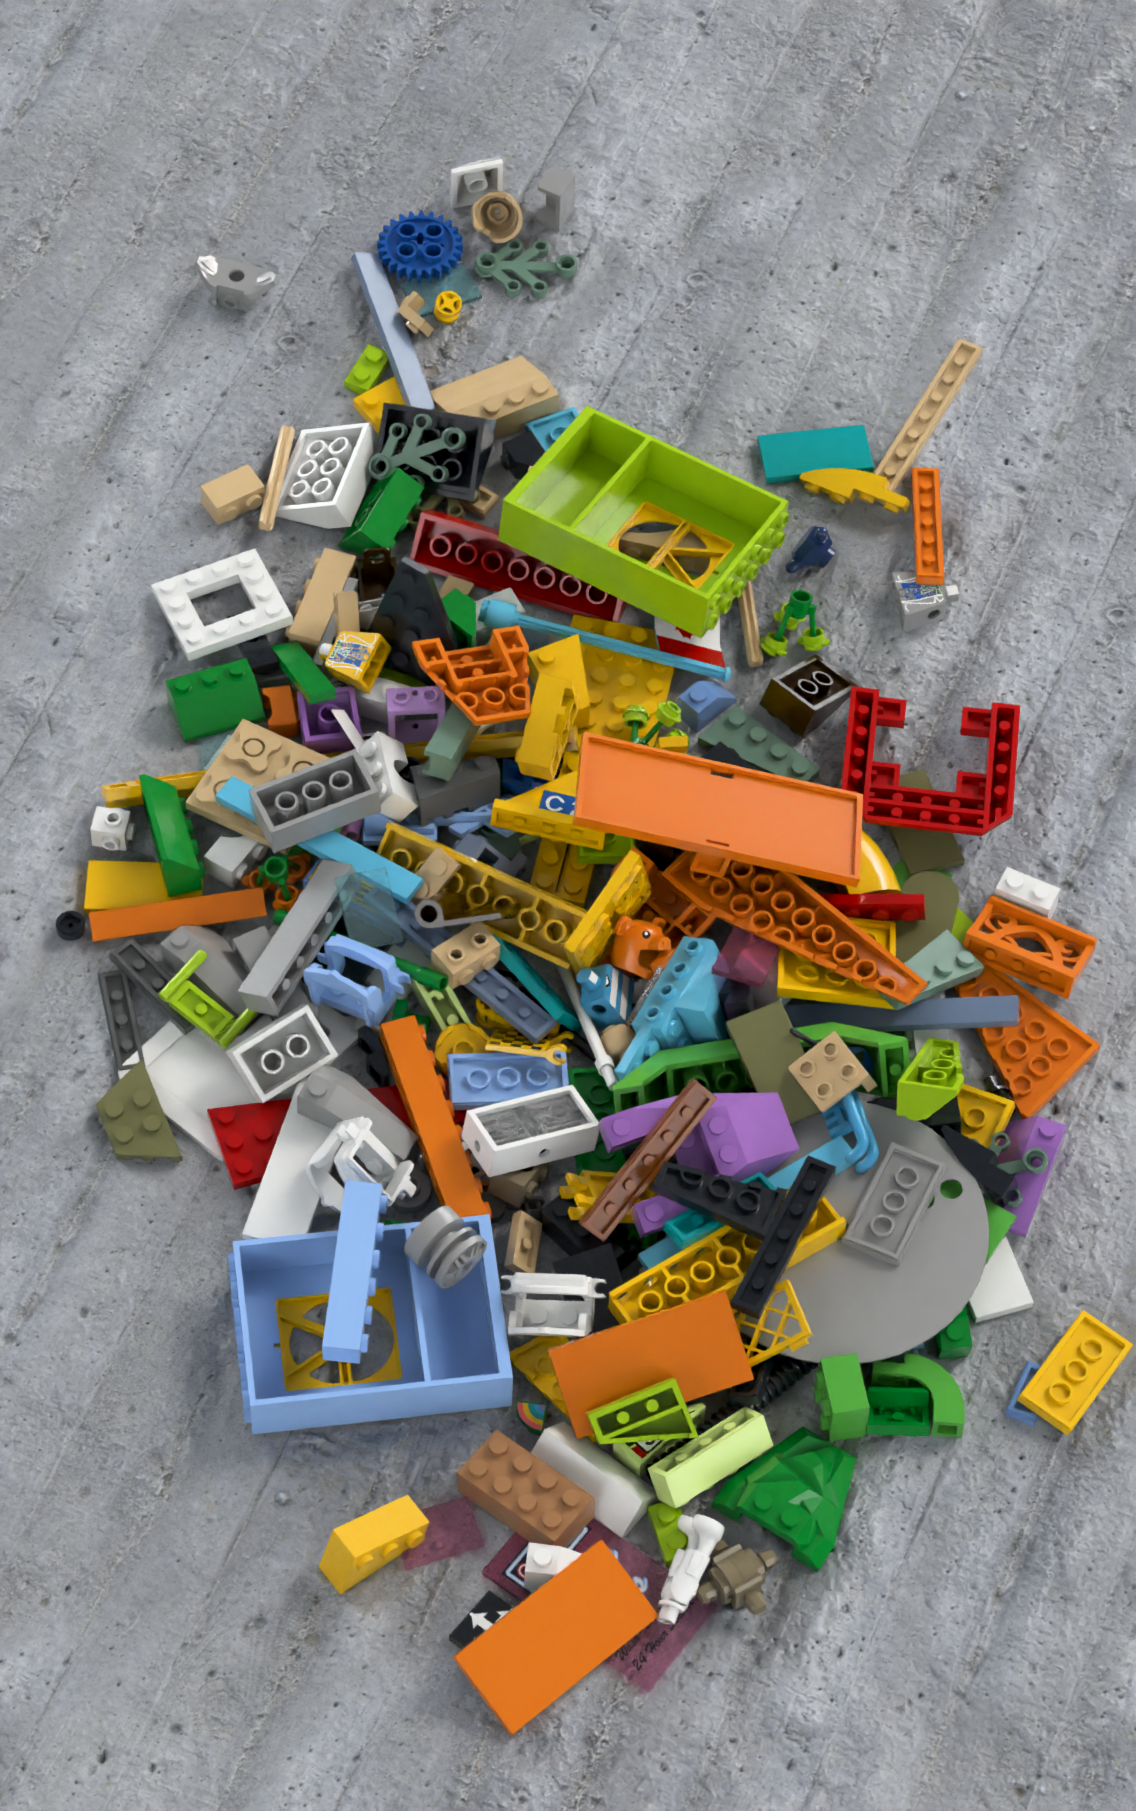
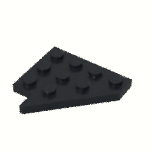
M404 556L367 633L381 634L391 646L386 662L428 686H436V683L420 667L411 647L412 642L440 638L445 652L461 648L430 570Z

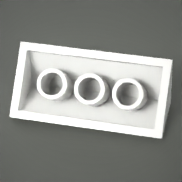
M565 1422L544 1429L531 1452L538 1459L593 1496L595 1502V1517L593 1519L620 1540L645 1515L647 1506L653 1505L658 1500L653 1487L587 1438L576 1439L573 1428Z

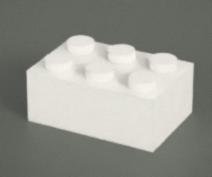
M304 1004L299 1005L226 1051L256 1102L259 1103L266 1102L339 1056L310 1007Z

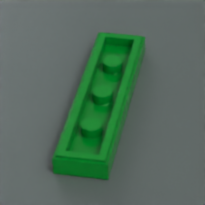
M298 641L271 646L279 661V666L309 704L337 698L335 687Z

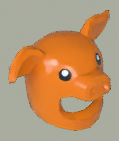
M625 915L620 917L613 926L612 934H615L612 945L611 963L642 978L654 980L650 964L662 951L671 950V941L668 937L663 936L662 932L666 925V919L655 917L651 922L638 919L632 920Z

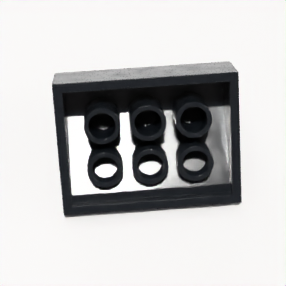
M384 402L376 453H382L390 435V426L394 423H403L407 426L408 434L404 439L398 441L393 456L402 453L414 426V417L417 414H427L432 419L431 427L428 430H424L417 447L441 438L443 431L447 428H459L465 434V443L460 449L450 450L445 448L421 457V459L434 466H444L448 469L449 477L445 482H434L429 475L406 463L396 468H400L410 476L420 475L425 481L423 493L475 501L493 447L497 420ZM424 417L419 421L421 427L426 424ZM399 426L395 429L397 436H400L402 433V429ZM454 434L452 436V441L454 444H456L459 441V437L457 434ZM382 461L380 463V470L384 471L386 464ZM441 469L436 472L438 479H441L443 476ZM373 477L372 484H375L379 480Z

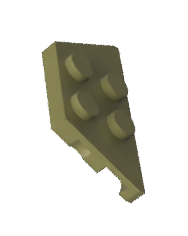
M143 1060L139 1061L96 1103L98 1113L116 1158L124 1160L140 1158L144 1161H155V1158L172 1159L173 1162L183 1161L181 1153Z

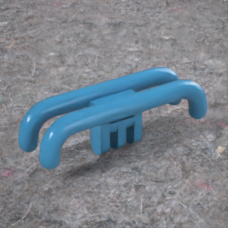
M855 1088L842 1098V1101L833 1105L826 1112H822V1116L826 1121L827 1129L830 1130L829 1135L832 1140L840 1135L843 1137L854 1131L857 1144L852 1151L846 1154L845 1160L847 1163L853 1164L861 1159L867 1151L865 1158L855 1166L856 1172L862 1174L874 1166L878 1159L879 1149Z

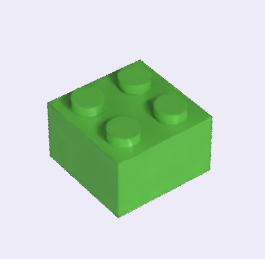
M857 1353L820 1358L819 1370L814 1372L816 1385L812 1386L815 1404L820 1403L822 1410L819 1413L821 1431L827 1432L829 1442L865 1437L870 1407Z

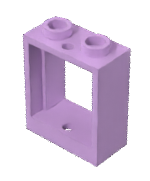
M438 686L387 688V736L403 744L430 741L445 716L444 692ZM437 713V719L395 721V716Z

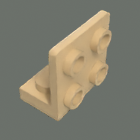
M833 1031L788 1067L789 1071L821 1112H826L860 1085H863L868 1093L878 1086L836 1031Z

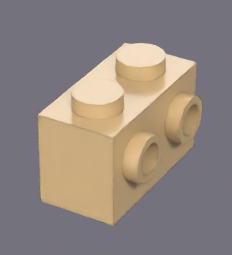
M475 922L432 949L431 966L437 972L447 975L448 985L451 989H454L460 984L465 985L469 983L482 970H489L494 967L499 960L501 944L481 922Z

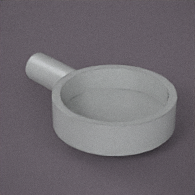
M421 1151L409 1175L411 1177L410 1181L417 1188L414 1195L410 1198L406 1194L403 1200L396 1197L391 1205L399 1212H419L431 1200L432 1186L430 1179L424 1173L426 1165Z

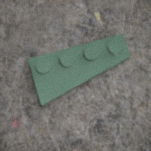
M737 705L732 707L698 737L697 744L705 748L707 746L713 748L721 741L728 748H733L745 762L754 765L763 772L811 783L820 773L818 767Z
M946 929L904 963L928 983V987L909 1005L981 975L984 965ZM879 993L895 1010L907 1006Z

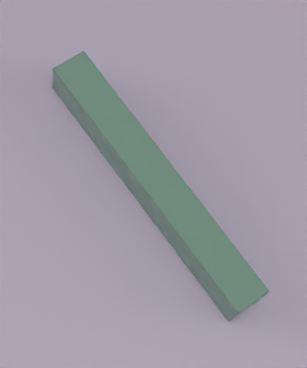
M453 702L424 750V755L429 756L422 769L423 774L444 779L448 782L481 725L475 726Z

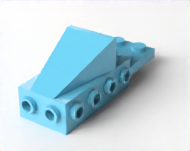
M688 936L682 938L631 1024L636 1035L614 1071L619 1081L659 1050L727 1039V1028L725 1026L727 1021L724 1017L719 992L730 971L714 940Z

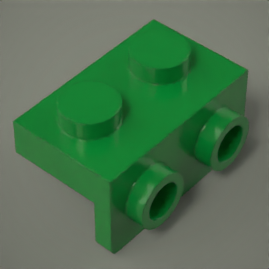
M867 1388L866 1394L870 1407L866 1428L867 1434L878 1436H929L928 1389Z

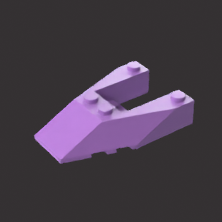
M778 1092L712 1093L717 1097V1100L679 1146L673 1157L676 1164L701 1169L704 1171V1174L717 1177L720 1174L731 1176V1180L741 1182L758 1172L766 1176L798 1151L799 1146ZM678 1095L633 1107L602 1118L598 1123V1128L607 1152L610 1153L643 1141ZM658 1195L634 1204L630 1209V1213L641 1239L663 1231L666 1221L690 1208Z

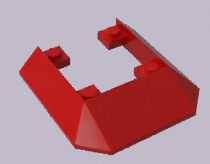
M851 686L841 789L863 794L862 819L866 823L983 836L1012 818L1021 705L992 702L991 710L963 706L960 735L987 738L985 774L957 771L955 792L899 786L901 764L873 761L876 726L904 729L907 700L879 697L880 689Z

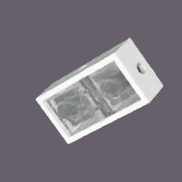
M569 1085L468 1110L461 1137L487 1176L493 1177L594 1151L599 1134V1122L575 1087Z

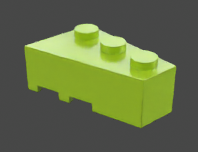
M673 1377L585 1412L599 1444L699 1438L677 1381Z

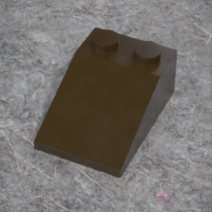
M815 654L771 678L759 705L765 708L771 716L778 718L786 724L792 732L803 737L817 729L850 697L851 686H859Z

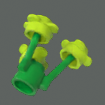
M804 590L792 591L789 602L784 603L781 610L774 613V620L781 622L777 633L769 632L767 636L761 638L763 642L761 647L767 654L775 657L779 655L786 656L787 651L785 650L787 649L788 640L782 636L785 628L791 631L796 630L797 625L806 620V615H809L810 628L802 632V636L797 639L798 644L804 645L805 650L812 652L819 651L823 646L830 645V639L825 638L824 630L816 627L815 613L817 606L811 604L813 597L809 592Z

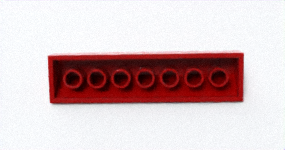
M431 509L421 512L409 558L429 569L430 572L446 577L452 575L474 583L475 586L495 592L511 587L518 599L571 615L616 623L620 622L628 604L627 602L499 541L498 529Z

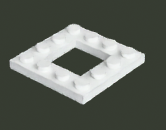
M256 549L242 552L151 585L153 594L188 661L294 624L287 605ZM240 582L254 609L204 626L190 600Z

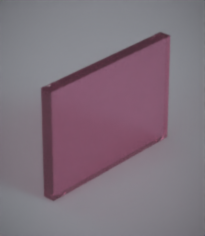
M734 926L714 966H712L711 973L762 988L782 947Z
M467 1496L420 1510L430 1522L424 1535L425 1539L417 1547L408 1548L401 1552V1557L405 1569L408 1570L484 1547Z

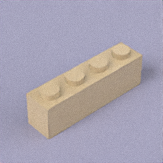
M325 548L321 558L317 557L314 562L312 579L308 578L306 580L303 600L299 599L295 607L294 624L287 626L285 637L289 638V642L298 641L309 655L315 656L334 611L333 592L342 591L346 580L349 577L355 578L357 574V558L355 555Z

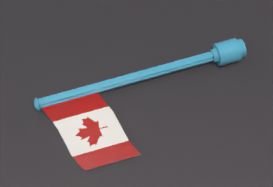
M493 598L490 601L483 599L478 621L484 622L485 626L496 629L520 626L562 638L579 634L580 642L714 677L724 680L723 683L727 682L731 677V669L728 666L725 668L720 647V617L715 628L712 631L708 630L701 639L654 616V633L658 650L522 615L520 611H516L517 605Z

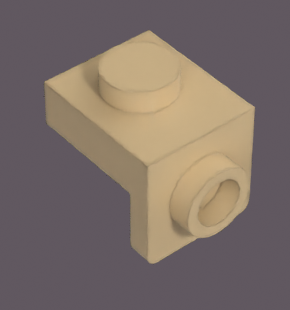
M413 291L403 299L397 311L407 320L405 326L417 335L421 332L426 337H429L435 329L417 314L426 301L417 292Z

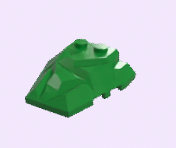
M803 1426L728 1479L711 1503V1507L737 1523L742 1515L752 1519L793 1545L791 1556L818 1572L834 1549L856 1458Z

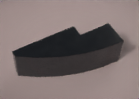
M730 971L719 992L726 1021L755 1010L747 980L737 971Z
M943 1125L941 1131L944 1139L962 1165L975 1177L979 1188L1006 1206L1018 1188L1015 1176L996 1167L999 1161L994 1151Z

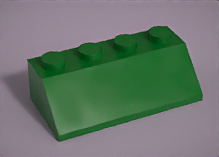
M145 774L139 775L145 814L168 897L203 890L201 878L206 877L202 860L197 861L195 857L200 856L197 840L190 839V835L194 834L191 819L184 818V814H188L185 798L178 797L175 786Z

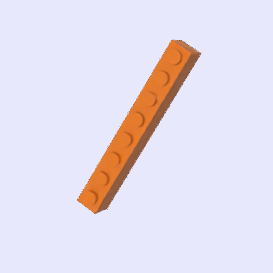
M415 1015L380 1024V1040L413 1132L418 1136L417 1143L440 1206L448 1205L460 1217L490 1214V1219H492L490 1205L487 1201L483 1202L480 1195L483 1193L480 1178L478 1175L473 1176L471 1170L473 1168V1160L470 1151H464L462 1142H464L461 1137L462 1129L460 1125L454 1124L452 1117L455 1116L452 1102L444 1097L445 1084L441 1074L436 1075L434 1053L432 1049L427 1050L425 1045L427 1035L424 1026L418 1025Z

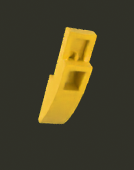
M827 468L804 472L799 477L805 485L804 489L814 494H819L820 491L830 495L829 499L839 504H844L845 501L853 504L858 494V499L869 504H873L874 501L884 504L883 509L894 514H898L899 511L907 514L911 505L907 497L888 490L890 482L886 477L874 473L846 468Z

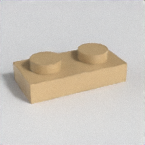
M436 847L416 872V875L423 878L424 884L411 901L418 905L421 901L440 893L454 876V873L461 867V864L440 847Z
M522 1210L513 1213L504 1266L514 1273H535L542 1223Z

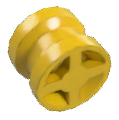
M444 291L437 296L433 314L439 322L450 324L458 319L462 307L460 296L453 291Z

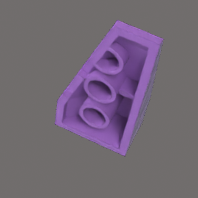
M1040 1116L1007 1124L1004 1133L1009 1136L1011 1145L1007 1151L999 1154L997 1157L998 1164L1023 1159L1026 1151L1031 1148L1044 1150L1049 1161L1048 1168L1041 1174H1031L1029 1171L1011 1174L1015 1176L1018 1184L1017 1189L1022 1194V1204L1017 1208H1010L996 1201V1205L1017 1216L1008 1232L1026 1237L1062 1147L1066 1125ZM1001 1138L998 1146H1003L1006 1143V1139ZM1036 1159L1031 1163V1165L1033 1167H1039L1042 1164V1161ZM1013 1194L1010 1201H1016L1019 1196L1017 1194Z

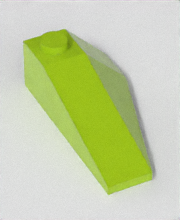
M929 1037L898 1081L896 1115L905 1116L908 1120L912 1121L926 1120L957 1096L964 1085L958 1041Z

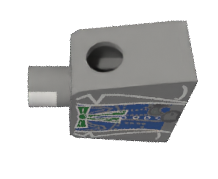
M915 572L892 573L890 591L903 631L942 620L945 617L946 603L959 601V592L956 585L942 587L941 585L916 584Z

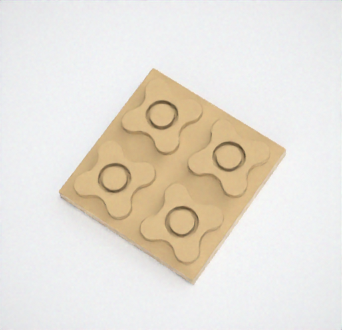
M242 719L185 802L186 809L270 847L259 824L216 802L215 795L232 776L252 787H257L330 758L248 720ZM291 847L283 849L279 852L287 855Z

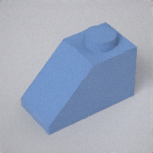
M697 681L678 696L681 720L697 733L735 703L737 698L717 681Z

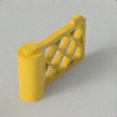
M787 1279L777 1284L757 1325L746 1322V1314L732 1309L739 1333L743 1325L756 1329L750 1346L743 1344L744 1348L748 1349L746 1355L750 1368L788 1348L794 1352L808 1345L809 1341L807 1338L813 1336L791 1282ZM783 1291L788 1296V1302L784 1311L771 1307L775 1295ZM792 1308H793V1311H794L795 1315L790 1314ZM770 1311L782 1315L776 1332L764 1328ZM788 1318L798 1320L802 1329L801 1332L792 1337L783 1334ZM762 1331L775 1336L771 1347L765 1351L756 1348Z

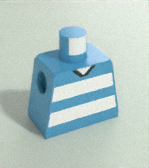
M610 964L581 969L576 977L577 982L582 985L580 1004L602 1031L612 1024H626L630 1026L635 980Z

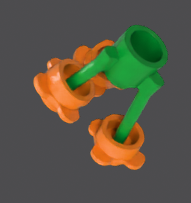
M301 853L299 856H272L265 861L264 866L261 865L252 871L250 875L243 876L242 885L248 889L263 887V893L265 894L268 891H274L276 884H279L280 888L275 894L276 900L272 903L273 909L281 908L290 911L303 890H297L292 885H286L285 881L295 884L296 881L304 879L310 871L309 862L311 858L307 853Z

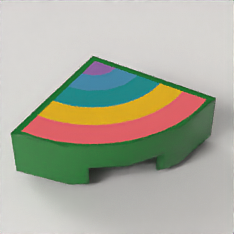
M516 1401L518 1420L520 1419L521 1423L528 1428L530 1433L541 1436L544 1431L547 1404Z

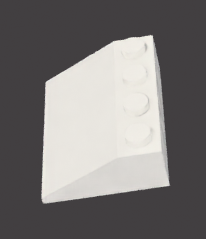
M370 422L302 430L287 464L275 517L327 529L351 527L372 476L368 469L369 460L377 452L379 435Z

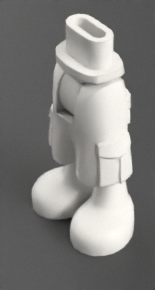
M696 1514L694 1518L680 1515L678 1528L688 1536V1545L686 1551L677 1549L661 1592L662 1600L658 1602L661 1610L657 1620L663 1624H675L678 1614L683 1613L687 1609L689 1602L697 1593L700 1578L710 1562L709 1556L722 1538L725 1530L724 1526L710 1517Z

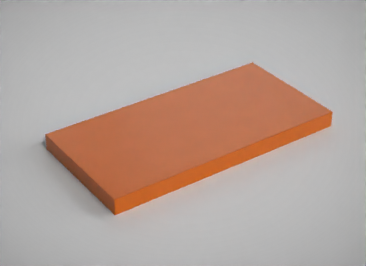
M725 1290L547 1349L576 1439L594 1434L585 1412L670 1377L676 1379L685 1403L754 1380Z
M600 1539L456 1653L452 1659L508 1734L513 1735L659 1617V1615L604 1541Z

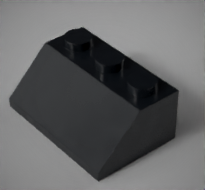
M559 1195L540 1210L542 1231L569 1256L611 1243L621 1272L638 1258L639 1253L646 1250L640 1248L641 1243L636 1238H632L630 1241L627 1239L629 1231L620 1223L603 1242L579 1223L580 1220H571L567 1211L569 1207H577L574 1198L562 1199L561 1195Z

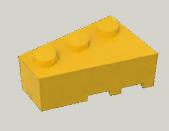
M579 634L530 651L527 658V666H529V677L535 687L539 673L572 680L579 703V709L573 726H577V730L589 726L590 703Z
M539 673L530 707V717L527 719L521 745L517 747L515 753V762L518 763L521 774L554 781L579 709L572 680Z

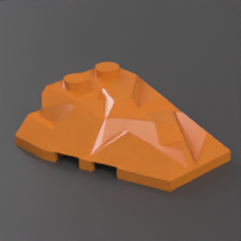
M520 626L493 629L489 645L445 652L440 638L412 642L411 647L420 667L475 726L530 717L529 666H527L529 646Z

